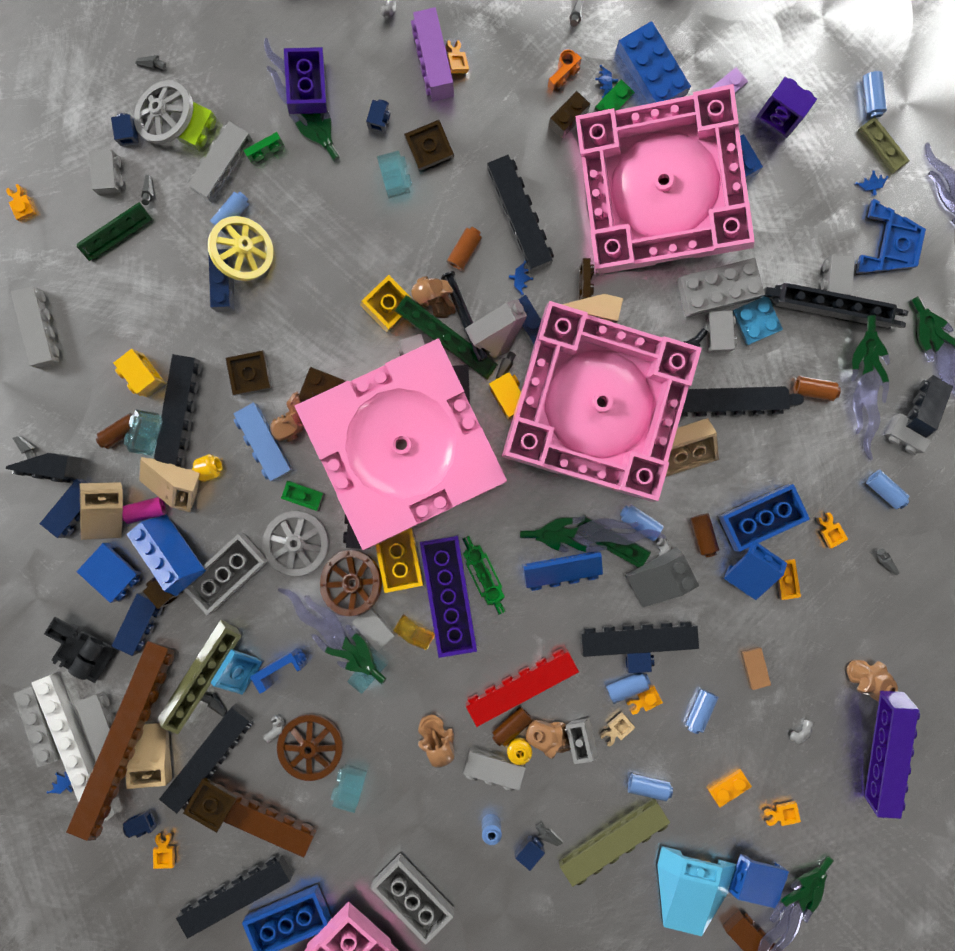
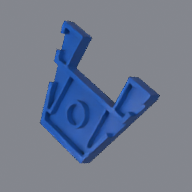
M873 199L870 203L867 218L887 222L879 258L860 255L856 273L917 267L926 229L907 217L898 215L890 207L887 208L881 205L880 201Z

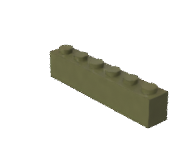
M220 620L160 713L158 719L161 728L177 735L180 733L209 688L210 682L231 649H234L241 638L237 627Z
M652 799L560 859L559 866L572 887L581 885L590 875H596L607 864L615 863L622 854L630 853L639 843H645L650 840L651 835L657 831H664L668 824H670V821L656 799Z

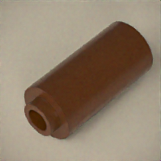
M129 413L98 432L96 442L101 448L110 449L140 430L141 426L137 419Z
M709 513L691 517L690 520L700 554L705 555L706 558L717 555L716 551H719V546Z
M520 706L492 732L494 735L492 739L498 746L503 745L505 747L534 720Z

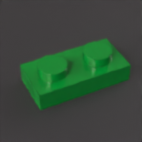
M621 79L595 106V110L597 112L613 108L615 111L620 110L632 98L635 92Z
M275 132L246 148L244 152L251 163L258 162L264 158V155L278 151L284 144L279 134Z
M287 481L281 499L318 511L324 493Z

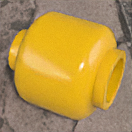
M208 454L194 460L192 470L200 473V481L207 482L220 475L222 463L218 457Z
M514 738L507 746L508 758L515 765L526 764L532 757L531 745L525 738Z

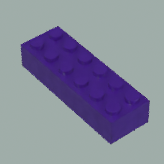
M455 535L420 541L438 658L477 652L459 536Z
M880 691L864 796L878 818L901 819L902 812L905 810V793L908 792L907 781L908 775L911 774L910 762L911 757L914 756L913 744L914 739L917 737L916 725L917 720L920 719V711L904 692Z

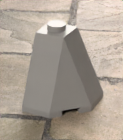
M516 299L500 306L466 327L465 330L475 347L486 349L489 351L490 356L496 358L509 352L527 315L522 304Z

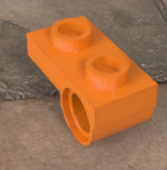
M564 50L560 54L559 70L549 78L548 87L552 91L557 87L559 89L563 87L567 82L566 79L570 75L574 76L580 70L582 58L572 50ZM568 59V60H570L572 63H571V64H565V63L563 62V60Z

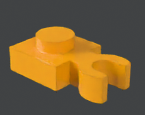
M450 40L445 45L451 74L467 73L469 71L466 53L460 52L461 42L459 40L456 41L455 47L451 45Z
M16 184V193H13L9 188L6 189V192L13 198L9 205L16 220L21 221L35 215L36 211L29 196L23 195V188Z
M827 512L825 513L827 516L826 522H823L821 517H817L816 520L819 525L824 527L820 533L828 547L832 549L848 540L840 523L836 522L833 524V516Z
M654 685L649 686V690L637 694L638 699L631 698L626 701L627 705L632 703L636 705L635 709L630 711L632 715L637 714L642 707L645 711H648L663 703Z
M795 801L777 804L776 811L772 809L763 811L765 815H772L770 820H766V824L769 826L775 825L777 821H779L781 826L801 822L798 806Z
M161 833L156 835L155 842L158 847L153 849V869L173 868L175 866L174 846H169L172 839L171 833L166 835V841L161 839Z

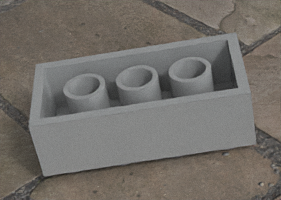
M755 258L681 276L676 281L686 318L757 300L765 295Z
M244 533L237 534L203 566L206 571L186 587L184 591L206 615L212 614L268 561Z
M401 853L372 882L371 889L425 945L454 917L453 906Z

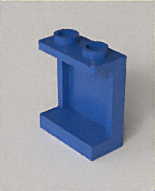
M754 541L750 545L748 553L734 566L730 565L724 579L757 600L784 576L787 563Z
M108 542L102 543L76 572L107 601L113 603L116 601L120 602L127 595L126 591L130 587L133 588L140 581L139 577L142 573L135 571L113 550L115 547Z
M296 648L258 670L250 678L259 694H261L274 684L269 676L270 674L289 663H292L298 672L307 665V658L302 650L299 651Z
M740 854L728 892L738 900L777 909L789 871L780 864L770 865L753 861L747 855Z

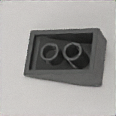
M676 547L626 575L642 607L683 596L699 587L684 554Z

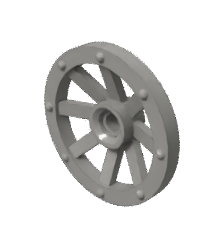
M171 80L161 81L149 87L140 97L135 108L134 124L137 132L153 144H165L179 137L187 128L193 114V100L189 91L180 83ZM169 90L177 91L176 93L166 98ZM181 97L183 98L184 106L169 105ZM172 112L182 113L178 123L170 117ZM149 115L147 122L144 126V117ZM166 120L172 129L163 133L162 121ZM154 121L157 135L149 133Z
M289 511L277 516L268 525L263 537V550L267 561L274 569L289 576H301L317 569L324 561L329 547L328 534L324 525L315 516L303 511ZM299 518L294 534H292L286 519ZM305 520L311 522L316 527L308 533L300 535ZM279 524H281L287 538L273 535L275 528ZM318 533L320 534L321 546L305 543L307 539ZM293 540L297 541L296 547L292 546ZM271 541L285 544V546L272 553ZM303 549L319 552L318 557L313 563L310 562ZM288 551L289 557L286 567L279 563L276 558ZM296 553L305 564V568L293 569Z

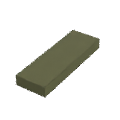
M875 116L858 129L892 174L910 161Z

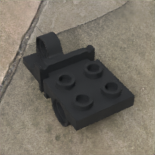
M54 617L44 635L61 643L51 661H53V664L61 661L59 667L67 668L72 676L96 683L116 648L83 630L77 634L79 626L68 624Z

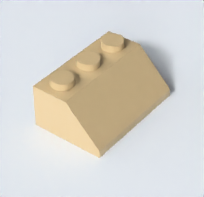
M708 418L677 428L665 477L719 460L717 432Z

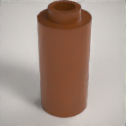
M474 227L466 228L448 257L447 263L463 271L482 239L480 236L481 232Z
M803 376L797 377L794 386V394L834 401L836 398H839L841 393V387H838L837 382Z

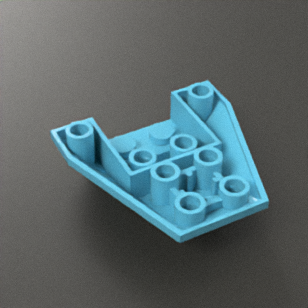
M661 846L657 868L663 926L702 936L729 893L728 889L737 864L718 860L717 864L683 856L680 850Z

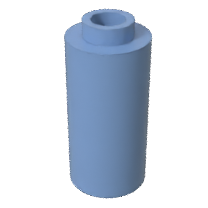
M873 71L863 76L867 115L871 116V118L874 116L878 118L887 111L883 72Z
M240 191L238 194L233 192L210 222L215 226L224 218L240 216L249 206L247 203L248 198ZM224 228L221 230L224 234L227 232Z
M881 470L874 472L867 480L866 484L894 509H903L908 505L909 495Z
M632 504L629 507L626 505L620 513L622 516L621 521L651 541H655L663 530L664 526Z
M636 673L606 686L612 703L616 704L649 690L648 685H651L647 674Z
M700 689L686 722V725L689 726V731L695 734H699V732L704 733L719 698L718 696Z
M631 773L628 782V793L667 801L673 795V787L668 781Z
M487 814L482 820V838L486 844L495 845L499 843L502 837L501 821L497 815Z

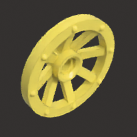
M240 216L227 217L219 221L209 234L208 252L214 265L226 276L235 280L250 281L262 276L270 267L273 260L271 239L267 232L253 220ZM231 225L242 226V235L240 236ZM224 228L234 239L217 236ZM249 229L252 230L257 235V237L250 239L248 237ZM262 242L265 253L253 245ZM216 243L229 245L232 248L219 255ZM252 253L264 260L260 268H257ZM235 254L237 259L233 269L224 260ZM244 257L248 261L251 272H240Z

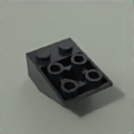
M46 453L8 465L6 469L13 470L12 474L26 475L37 479L71 483V480L79 478L82 458Z

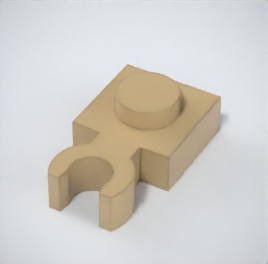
M621 712L607 724L611 729L603 731L600 734V738L603 739L605 736H610V740L606 743L610 747L614 744L616 737L622 740L635 729V726Z

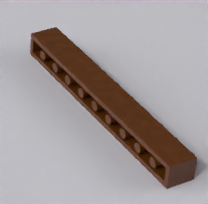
M147 641L66 833L86 841L96 840L103 830L102 824L104 819L111 811L110 805L112 800L119 792V783L127 773V764L135 754V745L142 737L143 726L150 718L151 707L158 699V690L161 684L164 683L167 676L166 671L174 660L175 650Z

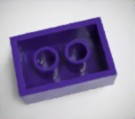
M323 47L284 48L288 113H327Z
M785 76L756 117L787 138L804 119L817 98L814 97L811 91L804 90L795 80Z

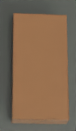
M758 647L741 652L751 689L755 690L771 686L762 648Z

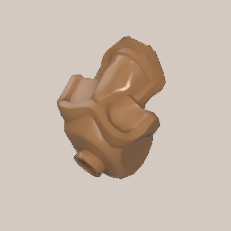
M427 276L417 280V283L411 290L412 297L416 303L422 307L432 306L435 317L448 318L450 315L455 314V305L448 297L453 292V289L447 280H440L438 278L428 279Z
M297 391L287 401L289 412L285 413L286 415L283 414L281 417H277V420H272L270 425L271 434L278 441L287 440V442L298 438L297 434L304 429V425L295 408V405L301 403Z
M852 660L847 666L846 671L849 680L853 683H859L857 687L859 693L868 694L879 702L880 691L898 692L896 681L888 672L886 665L880 661L870 666L866 661Z
M431 714L422 718L418 732L424 739L418 742L419 748L426 752L433 767L441 768L447 766L455 757L453 729L444 730L443 721L435 715Z
M534 720L528 726L526 741L543 751L548 758L553 759L557 753L571 750L565 723H548Z

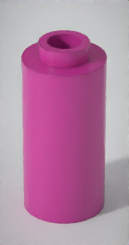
M155 497L124 505L122 521H125L126 524H131L166 515L165 502L161 498Z

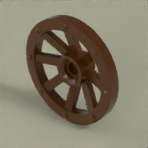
M346 550L334 555L324 566L320 577V591L324 602L332 611L342 616H358L369 611L377 602L382 589V577L377 563L366 553L355 550ZM353 557L363 561L358 573H356ZM347 559L350 574L341 569L337 564ZM369 567L373 578L363 579V576L367 568ZM332 570L343 578L341 582H329ZM373 584L372 592L369 596L363 589V586ZM343 587L344 590L333 599L329 588ZM351 593L349 609L339 606L338 604ZM359 593L365 603L356 608L357 594Z
M304 714L292 719L283 728L277 742V755L282 767L291 776L304 781H315L329 775L337 767L343 752V741L338 728L332 721L317 714ZM307 722L306 739L295 728V726ZM313 722L326 727L315 739L312 738ZM289 732H291L300 745L285 744ZM330 732L335 744L319 745ZM306 747H310L312 751L308 752ZM285 751H294L300 754L289 762ZM335 751L332 762L329 763L318 752ZM303 758L306 759V772L295 768ZM312 758L325 768L318 772H313Z

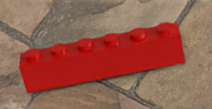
M559 649L552 653L553 657L547 660L542 658L535 663L536 666L530 669L525 667L518 672L519 675L503 679L501 681L502 684L497 687L492 685L484 690V694L480 696L475 694L468 698L466 708L476 727L579 673L568 650L563 651V649Z

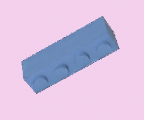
M253 402L233 413L236 418L234 423L239 430L242 429L244 432L243 439L248 446L251 445L254 451L252 455L257 463H261L263 467L261 472L266 480L276 481L294 471L279 442L272 436L270 426L258 404Z

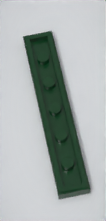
M405 295L394 310L432 340L439 338L444 349L468 365V367L484 379L488 380L498 366L488 356L485 361L478 362L471 343L409 296Z

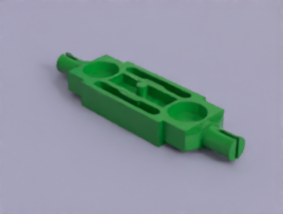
M469 536L463 538L462 540L467 548L463 553L467 561L465 564L481 597H484L487 605L495 606L498 615L506 612L501 603L505 598L501 590L503 587L487 554L483 552L480 545L474 546ZM484 558L487 559L496 577L498 585L494 584L489 569L486 567L483 561ZM470 565H473L477 573L476 576L485 590L484 592H481L469 567Z

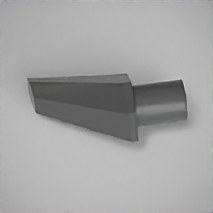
M577 0L569 16L570 25L573 27L577 26L581 21L583 0Z
M158 55L141 57L135 62L137 65L151 68L158 67L162 70L166 68V63L159 60Z
M145 175L141 202L143 205H149L154 195L150 175Z
M510 351L507 357L502 359L496 379L505 375L513 366L512 361L516 356L515 353Z
M21 436L13 437L21 454L25 453L27 459L35 457L33 453L34 446Z
M879 549L877 552L879 562L893 574L898 575L900 572L889 553H886L885 549Z
M214 693L211 696L204 694L200 701L208 703L207 707L224 717L226 709Z
M542 823L536 825V829L540 833L538 838L555 846L563 843L550 829L546 830Z

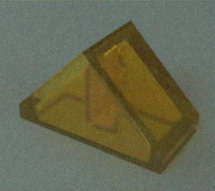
M404 614L393 630L408 643L427 650L435 636L432 630Z

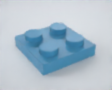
M768 297L759 298L732 310L746 346L783 330Z
M231 649L210 683L214 687L243 695L251 682L250 677L257 672L262 661L257 657Z

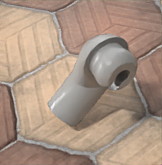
M386 0V6H381V15L383 17H392L396 10L395 0Z
M658 536L654 541V544H657L660 549L659 556L672 550L665 536Z
M274 716L272 718V730L263 735L267 743L275 740L282 733L285 724L282 717Z
M805 719L802 731L799 733L792 732L790 740L796 744H802L808 740L815 722Z

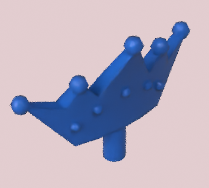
M600 65L603 71H599V74L603 76L595 78V80L604 85L600 87V89L604 90V95L602 96L604 98L612 89V82H618V79H612V73Z
M873 170L869 181L867 178H864L863 183L855 182V184L859 185L864 191L873 190V196L877 195L876 189L883 188L889 177L886 176L883 179L882 175H880L878 179Z
M526 260L515 269V275H509V279H515L514 286L521 292V295H524L522 288L527 287L524 282L534 279L525 274L526 271H529V269L524 268L525 263H527Z
M66 771L64 772L65 776L57 772L55 773L57 775V784L53 782L54 789L47 791V794H61L65 789L70 793L73 791L70 787L71 782Z

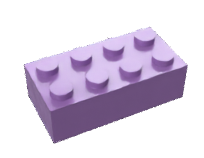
M436 7L413 12L414 20H411L412 34L416 43L418 59L420 60L427 96L431 95L432 102L454 97L453 79Z

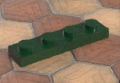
M138 202L78 242L76 246L88 261H91L151 221L152 217L144 206Z
M584 514L576 526H579L576 532L578 535L638 568L645 564L651 554V551Z

